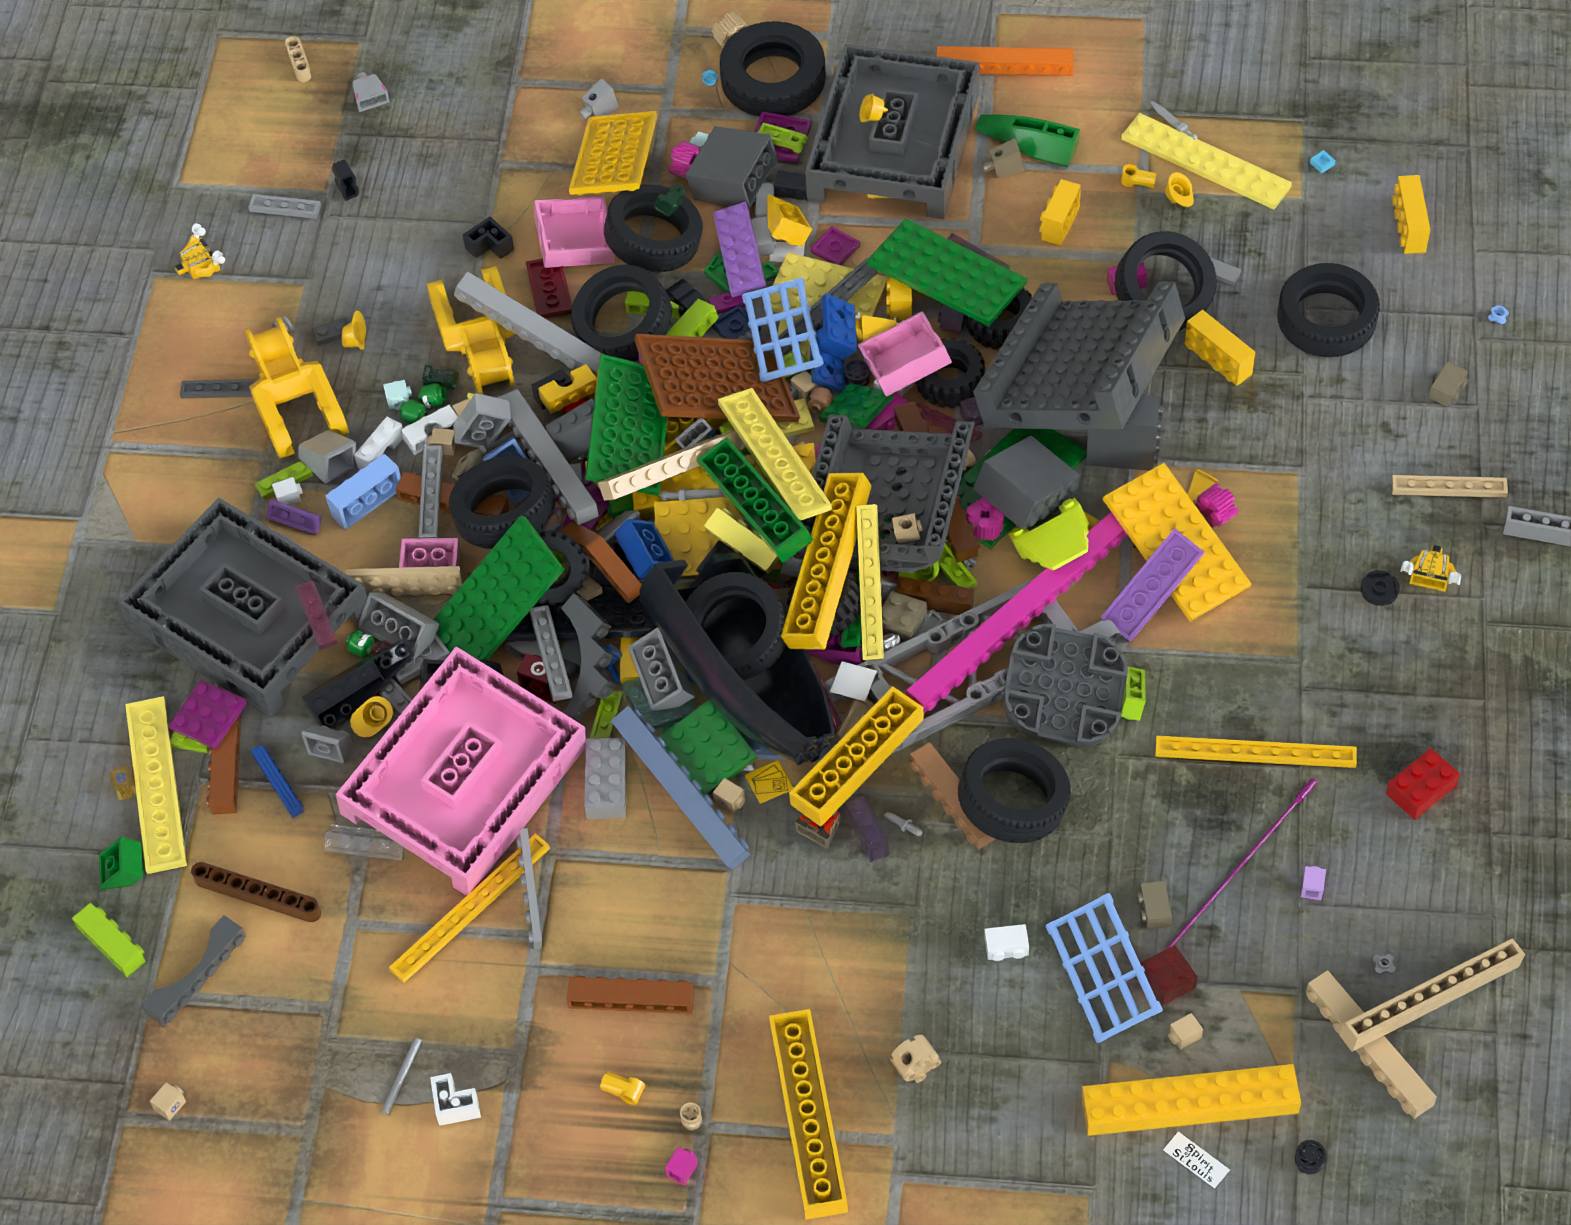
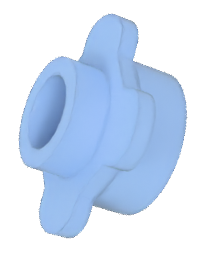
M1495 306L1491 308V314L1488 316V319L1504 324L1509 312L1503 306Z

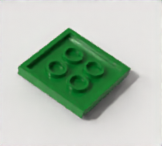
M849 384L832 401L830 406L826 407L818 415L820 422L827 423L829 415H847L852 429H864L894 398V395L891 394L886 397L882 389Z

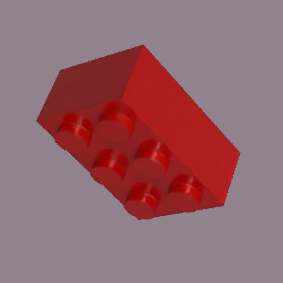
M1430 748L1388 782L1386 795L1416 820L1457 786L1460 773Z

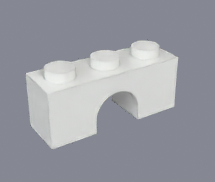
M450 405L440 408L436 412L401 429L403 440L415 455L423 451V446H428V435L432 433L433 428L454 430L453 425L457 421L458 416Z
M386 417L355 453L357 467L362 469L368 466L374 459L383 455L387 446L395 449L403 440L402 424Z

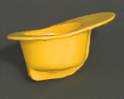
M874 94L865 96L860 107V121L863 123L879 121L883 113L888 111L884 107V100L874 96Z
M1172 173L1165 187L1167 198L1173 204L1178 203L1182 206L1190 207L1194 202L1191 182L1181 173Z
M355 311L352 322L342 328V345L349 348L359 347L361 350H364L366 323L362 313Z
M375 696L368 699L352 714L350 722L354 733L361 737H371L377 734L391 721L393 716L392 705L384 697Z

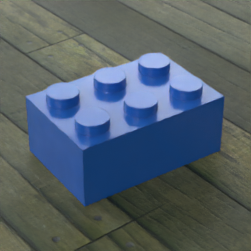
M627 519L614 532L618 544L622 547L626 559L632 565L634 573L638 578L645 579L656 563L675 561L652 521Z

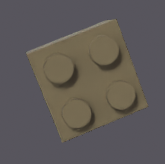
M891 591L882 607L883 635H899L902 642L917 636L927 614V602Z

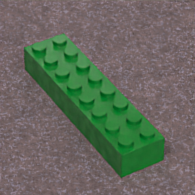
M728 437L697 459L707 476L782 563L813 541L812 536L803 523Z

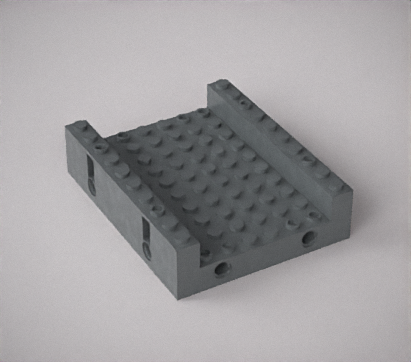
M845 44L805 171L807 199L825 202L828 189L927 203V217L945 219L980 92V62ZM874 94V96L883 99L884 107L888 111L883 113L879 121L861 122L859 113L865 96Z
M1158 282L1148 300L1062 301L1057 283L1040 284L973 391L985 428L1122 430L1185 320L1176 283Z
M218 497L118 601V604L130 629L231 693L245 698L250 705L272 718L284 705L280 692L348 618L359 623L367 596L364 585Z

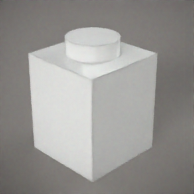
M293 477L272 484L278 502L287 505L302 502L300 494H303L299 483H295Z

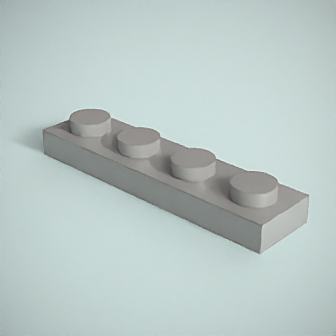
M253 194L248 208L250 212L317 219L321 203L314 200Z

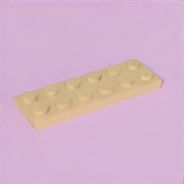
M460 566L346 569L345 572L346 575L364 585L366 596L369 595V592H384L389 596L454 595L464 583Z

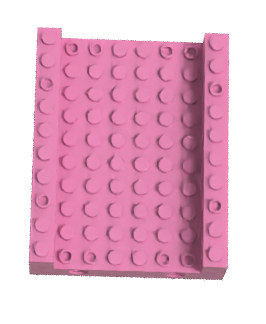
M455 647L336 793L340 814L355 824L360 819L450 876L453 888L467 896L483 881L515 840L516 836H518L520 829L525 827L585 750V727L460 648Z

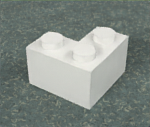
M451 1073L430 1077L439 1126L481 1118L475 1088L456 1092Z

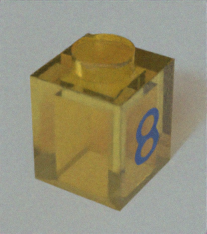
M128 765L109 772L119 800L128 799L136 795L135 783Z

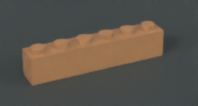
M929 742L910 753L909 765L912 771L920 775L922 783L925 787L931 789L935 800L943 804L944 811L948 816L951 815L954 818L957 828L965 832L968 842L971 845L974 844L979 850L996 840L980 831L966 817L958 799L960 779L933 745Z

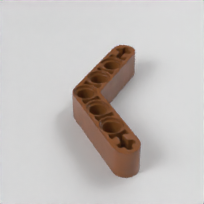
M573 521L558 531L566 533L580 545L584 555L593 561L625 601L630 603L640 595L639 590L642 584L599 534Z

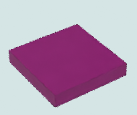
M831 226L811 247V253L829 263L842 266L860 247V241Z

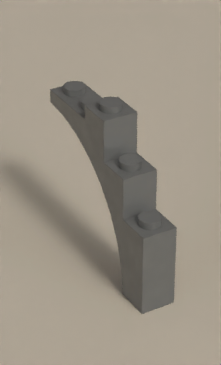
M573 593L562 606V610L570 618L577 632L581 651V668L576 690L563 713L578 722L587 708L595 703V699L598 697L604 700L609 697L616 684L602 671L603 668L610 664L614 655L600 640L608 634V630L612 626L582 597Z

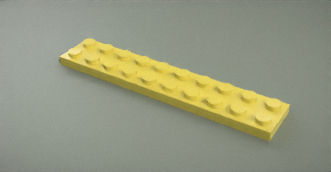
M1141 113L1136 116L1122 134L1121 140L1273 210L1292 186V182L1203 141L1193 140L1187 134L1179 132Z
M753 388L718 399V405L779 497L800 521L832 510L831 503Z
M162 696L125 704L146 872L151 874L187 866L165 698Z

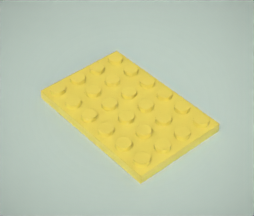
M787 252L773 286L803 278L806 297L821 299L823 295L827 294L854 269ZM877 274L846 301L855 305V316L857 312L860 313L859 321L862 315L874 317L887 286L886 276ZM797 287L786 290L789 296H799ZM780 293L769 294L772 311L781 313L782 301Z

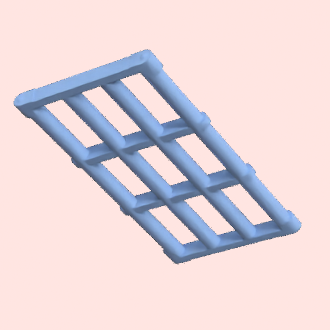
M803 278L742 295L748 314V326L751 328L754 353L757 356L761 382L816 368L824 364L819 353L816 340L817 333L814 331L810 314L811 308L807 302ZM797 287L801 307L791 310L786 290ZM779 292L784 312L773 315L769 294ZM762 297L766 317L756 319L752 299ZM803 314L807 332L796 335L793 317ZM786 319L789 337L779 340L775 322ZM768 324L772 342L761 345L758 326ZM809 339L814 360L803 363L798 342ZM791 344L796 365L785 368L781 347ZM774 349L778 370L768 373L763 352Z
M1110 893L1046 925V929L1049 935L1052 936L1061 956L1062 965L1067 970L1079 997L1078 1002L1082 1004L1093 1029L1096 1043H1100L1163 1011L1145 976V969L1141 966L1128 938L1129 934L1125 931L1117 914ZM1102 904L1105 905L1118 934L1108 940L1093 910ZM1084 913L1087 914L1099 941V945L1088 949L1075 920L1076 917ZM1067 922L1081 951V954L1071 959L1057 927ZM1120 941L1134 969L1122 975L1110 946ZM1102 950L1115 977V980L1105 985L1092 958V955ZM1085 960L1097 989L1087 994L1073 966ZM1136 976L1151 1009L1141 1014L1126 984V981ZM1116 986H1119L1133 1017L1124 1023H1121L1107 992ZM1098 995L1101 996L1114 1028L1104 1033L1089 1000Z

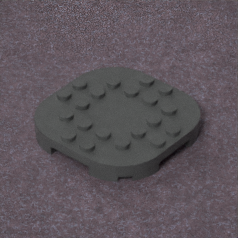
M1040 624L1032 627V629L1019 636L1010 654L1003 693V706L1007 718L1017 730L1033 738L1077 747H1089L1103 742L1113 733L1121 717L1125 681L1128 674L1125 656L1116 647V643L1098 633L1090 635L1056 628V624Z

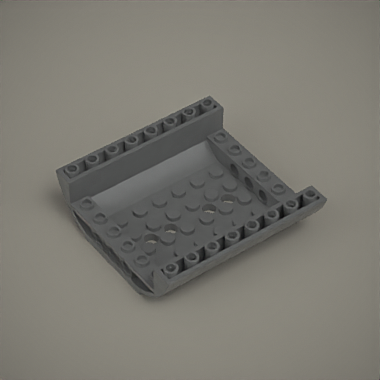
M829 415L812 477L824 492L829 473L865 474L872 485L866 505L876 504L878 511L881 571L915 573L916 570L933 565L941 557L975 422L956 421L953 434L852 429L847 415ZM906 471L902 476H898L899 472ZM898 486L902 487L899 491H893ZM915 513L916 519L921 520L923 531H920L921 539L898 544L894 534L893 521L886 523L884 522L885 519ZM816 515L801 520L810 535ZM890 534L886 539L880 538L881 535ZM858 536L848 567L851 569H859Z

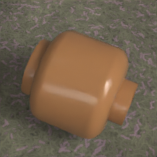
M817 387L812 390L806 404L812 413L820 414L826 407L830 406L833 396L828 389Z

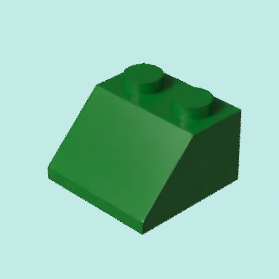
M119 837L99 854V882L101 890L132 886L143 877L141 842Z

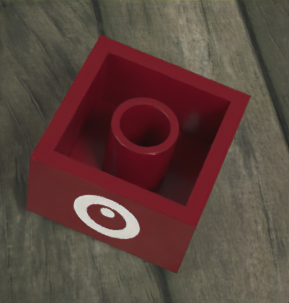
M526 653L516 671L519 686L542 700L556 704L557 701L553 702L542 658L538 655Z

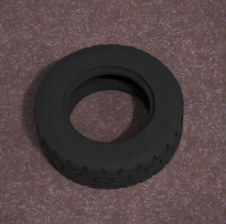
M767 21L745 27L727 41L720 54L721 86L725 96L735 107L753 116L760 117L761 112L785 116L796 114L810 106L819 97L825 85V56L820 42L812 33L792 23ZM768 56L785 57L799 66V70L792 77L776 83L758 81L746 72L753 62Z

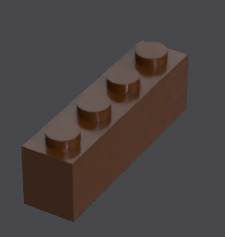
M899 576L895 592L927 602V610L934 609L936 612L960 615L973 608L974 589Z

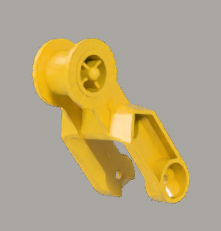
M496 265L481 269L484 282L506 295ZM442 279L426 283L445 350L461 352L462 355L466 354L469 363L467 373L473 378L477 394H483L482 386L508 380L510 388L514 387L515 381L511 369L513 360L511 357H508L505 344L506 339L516 333L506 330L503 325L490 320L486 315L455 323L452 307H450Z
M281 317L275 318L277 327L252 335L250 329L247 328L244 329V333L250 347L249 356L254 358L260 371V379L251 384L249 388L279 459L295 454L283 418L277 410L276 405L313 392L328 429L342 436L349 434V430L321 364L318 361L303 362L302 358H297L292 345L294 339L287 333V328Z

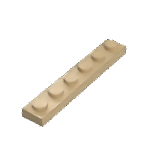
M1392 475L1391 479L1392 495L1507 498L1508 495L1507 478Z

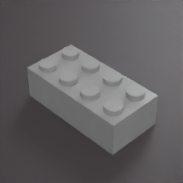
M624 737L586 739L584 808L587 819L626 818L627 745Z

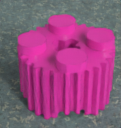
M681 141L679 146H674V150L671 153V158H673L672 166H669L668 169L670 174L686 179V172L690 169L701 147L685 141Z
M1217 483L1198 495V502L1194 504L1199 512L1204 514L1207 523L1212 528L1216 525L1217 527L1222 526L1239 512L1238 508L1234 507L1233 501L1235 498L1229 489H1222Z
M983 497L980 501L972 502L967 508L966 513L968 523L971 522L973 526L974 537L980 538V540L988 539L992 541L1000 537V532H1002L1004 525V514Z

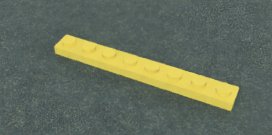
M876 504L860 505L856 507L863 660L884 659L878 511Z

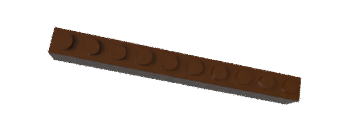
M915 401L894 407V420L899 431L929 433L928 423L923 421L922 410L920 407H917ZM958 493L946 536L956 563L978 557V549L980 548L979 539L973 535V526L971 522L968 523L966 510L961 508V500Z

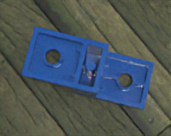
M825 294L822 296L823 327L816 332L819 353L824 364L811 368L812 383L840 394L845 389L844 360L857 351L855 305ZM810 346V354H811V361H812V360H814V359H813V355H812V351H811V346Z

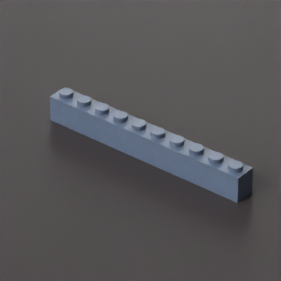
M627 706L611 722L726 866L734 870L751 855L748 850L749 845L743 838L739 839L736 836L737 830L731 823L727 824L723 820L726 817L719 809L715 810L712 806L713 800L707 794H702L700 791L702 789L701 785L695 779L693 781L690 779L688 769L684 765L680 766L677 763L678 757L673 751L669 752L665 748L667 746L666 742L660 736L656 737L654 734L656 730L649 722H644L642 719L644 715L638 708L633 709Z

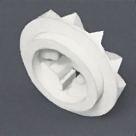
M884 635L883 651L898 645L901 640L899 635Z

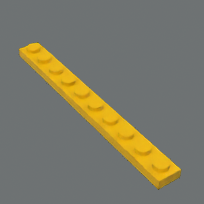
M1156 736L1155 757L1356 768L1357 748L1352 746Z
M536 833L529 839L532 865L550 849L549 844ZM521 848L517 849L389 967L390 971L405 983L524 873V867L519 866L518 855H522Z

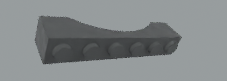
M223 915L211 928L207 950L196 968L177 983L155 990L141 1005L145 1014L163 1027L175 1018L176 1013L188 1004L192 995L202 988L203 983L216 973L217 968L222 962L228 960L232 951L243 943L246 936L242 927Z

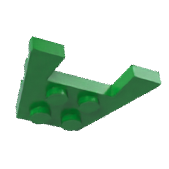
M720 249L718 254L714 255L705 268L704 275L728 293L730 288ZM767 261L762 265L765 280L777 276L779 270Z

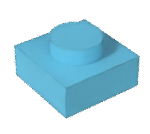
M1323 150L1310 159V164L1323 173L1333 167L1336 160Z

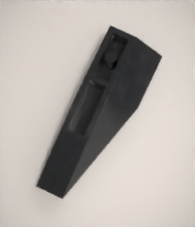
M403 638L329 679L302 696V699L320 726H327L333 729L352 717L356 709L368 699L374 697L415 654L406 639Z

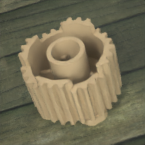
M734 12L726 13L724 15L725 18L719 21L720 23L716 22L713 24L714 27H712L713 30L711 32L722 48H724V45L735 33H738V31L745 27H749Z

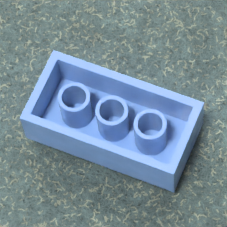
M383 454L379 458L374 459L365 468L360 469L354 476L346 479L340 486L332 489L326 495L331 517L346 530L394 496L401 478L398 466Z

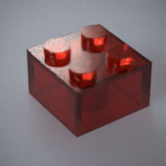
M1176 945L1140 963L1145 969V976L1155 998L1160 1002L1161 1006L1196 988L1198 977Z

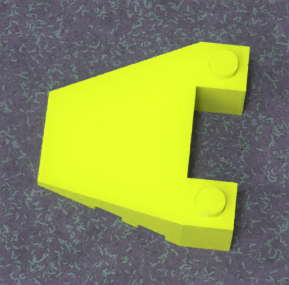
M1076 498L1065 500L1062 505L1058 506L1061 512L1059 516L1029 531L1027 528L1022 530L1020 527H1016L1012 532L1008 533L1017 553L1022 559L1026 560L1028 558L1032 563L1039 562L1041 566L1055 570L1088 552L1087 535L1089 531L1087 526H1089V521Z

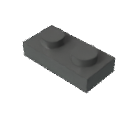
M347 318L312 328L318 346L341 339L342 328L349 324Z

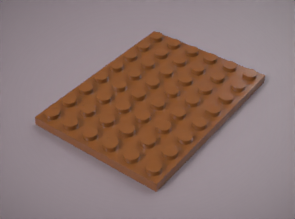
M652 334L635 335L634 341L661 416L728 419L718 405V399L753 388L774 421H799L800 415L785 376L765 382L760 381V370L756 353H754L753 340ZM761 341V345L770 343L771 341ZM768 351L763 352L767 372L778 370L776 358Z

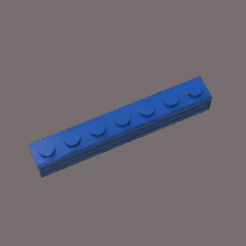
M262 745L252 749L251 752L254 759L291 817L294 818L303 813L302 802L296 799L298 797L295 792L291 791L292 787L289 782H285L284 774H280L281 770L278 765L275 766L273 757H269L268 749Z

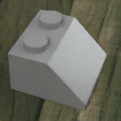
M312 725L302 732L309 755L345 763L353 745L350 734L343 730L336 731L327 726Z

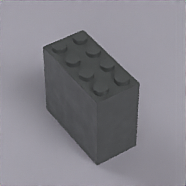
M714 126L690 169L686 172V179L694 200L728 206L746 201L750 209L761 186L766 182L778 161L771 136L769 134Z
M1142 395L1122 430L1088 429L1086 465L1152 470L1154 464H1158L1163 404H1160V396Z
M1029 436L985 460L973 489L1023 530L1028 526H1033L1040 519L1044 520L1052 512L1056 513L1059 510L1058 506L1062 505L1065 500L1073 499L1072 494L1079 486L1078 481L1081 475L1033 436Z

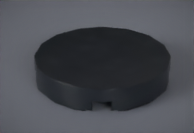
M1372 571L1362 579L1360 591L1363 598L1373 605H1389L1396 600L1399 594L1400 585L1398 580L1386 571Z

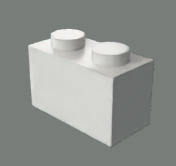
M1026 924L985 929L984 939L988 960L1000 961L1004 958L1014 957L1019 959L1029 956Z

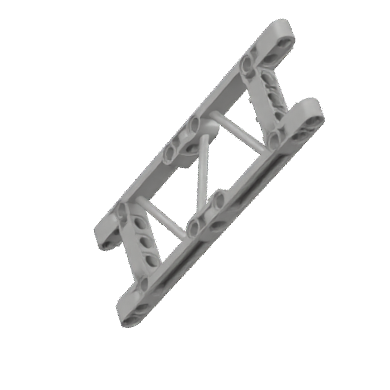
M1035 578L883 652L884 659L868 660L857 665L877 671L868 693L873 702L876 704L892 687L885 681L882 672H886L913 685L918 679L894 668V666L926 650L933 654H938L961 643L979 627V624L987 621ZM1056 600L1052 605L1048 604L1038 616L1043 624H1056V628L1079 632ZM1102 620L1080 631V633L1090 635L1098 633L1108 637L1113 642H1116L1121 637V632L1112 620ZM1018 630L1015 637L1019 638L1024 632ZM1008 668L995 673L993 677L983 682H977L976 669L972 675H969V687L966 691V698L959 700L951 695L944 699L941 698V700L952 705L925 718L891 754L1003 699ZM834 676L823 684V688L831 701L837 702L849 698L830 692L836 677Z

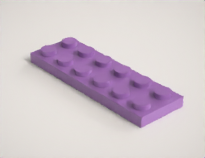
M746 201L713 212L732 297L766 287Z
M1174 528L1100 618L1103 621L1112 620L1121 632V635L1129 642H1132L1205 552Z

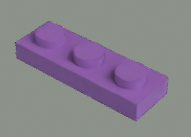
M270 500L266 519L312 534H318L322 516Z

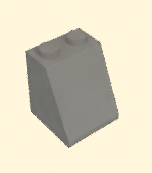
M327 430L299 444L298 458L326 484L355 469L354 455L356 453V442L331 430Z

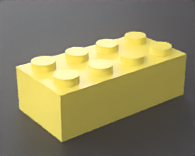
M717 507L704 525L706 531L735 552H740L746 560L768 575L778 562V557L755 531L752 533L748 530L749 528L746 523L740 519L738 521L734 520L732 513L725 508L720 510Z

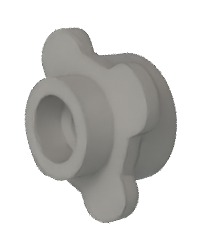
M1391 954L1386 956L1375 955L1373 957L1375 972L1382 975L1394 973L1396 969L1392 962L1394 957Z

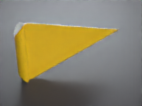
M1196 470L1188 492L1192 502L1213 484H1218V479L1202 470Z

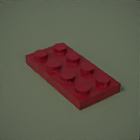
M543 258L526 261L536 313L545 319L571 314L572 304L563 266L544 268Z

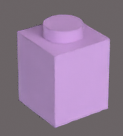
M1305 866L1301 897L1316 900L1322 899L1326 869H1321L1317 866Z

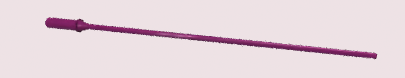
M1311 778L1300 792L1295 795L1294 802L1167 946L1169 950L1295 805L1304 801V798L1316 786L1317 781Z

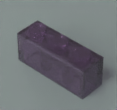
M861 796L846 802V815L870 863L888 856L889 843L866 798Z

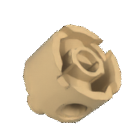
M924 1035L913 1036L915 1040L912 1042L907 1039L891 1054L893 1058H890V1061L905 1081L915 1080L916 1083H919L926 1078L927 1072L941 1064L939 1055Z

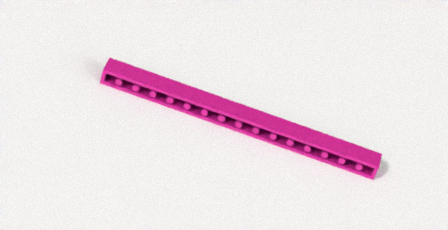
M1110 512L1089 531L1087 535V553L1055 570L1046 568L906 690V696L923 707V714L927 710L931 711L941 698H946L952 688L961 685L964 678L968 674L972 675L981 663H986L993 652H998L1008 639L1012 640L1016 636L1018 630L1027 627L1034 616L1038 617L1048 604L1052 605L1059 594H1064L1074 581L1078 582L1082 578L1083 573L1093 569L1099 559H1104L1112 548L1118 547L1124 537H1129L1113 513Z

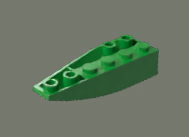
M986 114L980 115L975 126L976 130L1002 143L1015 138L1020 152L1033 159L1068 168L1079 144L1080 129L1032 117Z

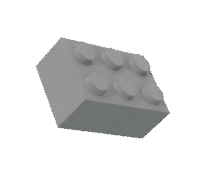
M475 393L453 425L454 442L476 448L482 445L486 448L494 443L511 419L509 401Z

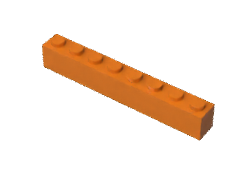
M937 46V57L980 62V74L1073 76L1074 49Z

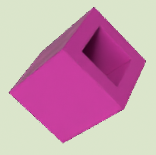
M678 1147L665 1167L666 1176L685 1186L698 1165L696 1155L689 1149L683 1150Z

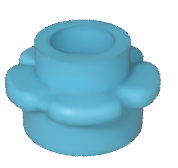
M707 70L702 73V80L706 85H714L716 80H718V74L713 70Z

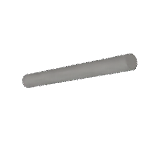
M414 1038L381 1110L383 1114L389 1115L422 1042L419 1038Z

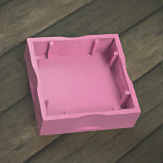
M604 196L583 197L571 200H535L533 215L544 268L615 262V254L611 251L604 238V224L607 215Z
M923 311L904 320L895 327L858 344L865 362L886 397L952 363L945 346L937 333L933 331Z

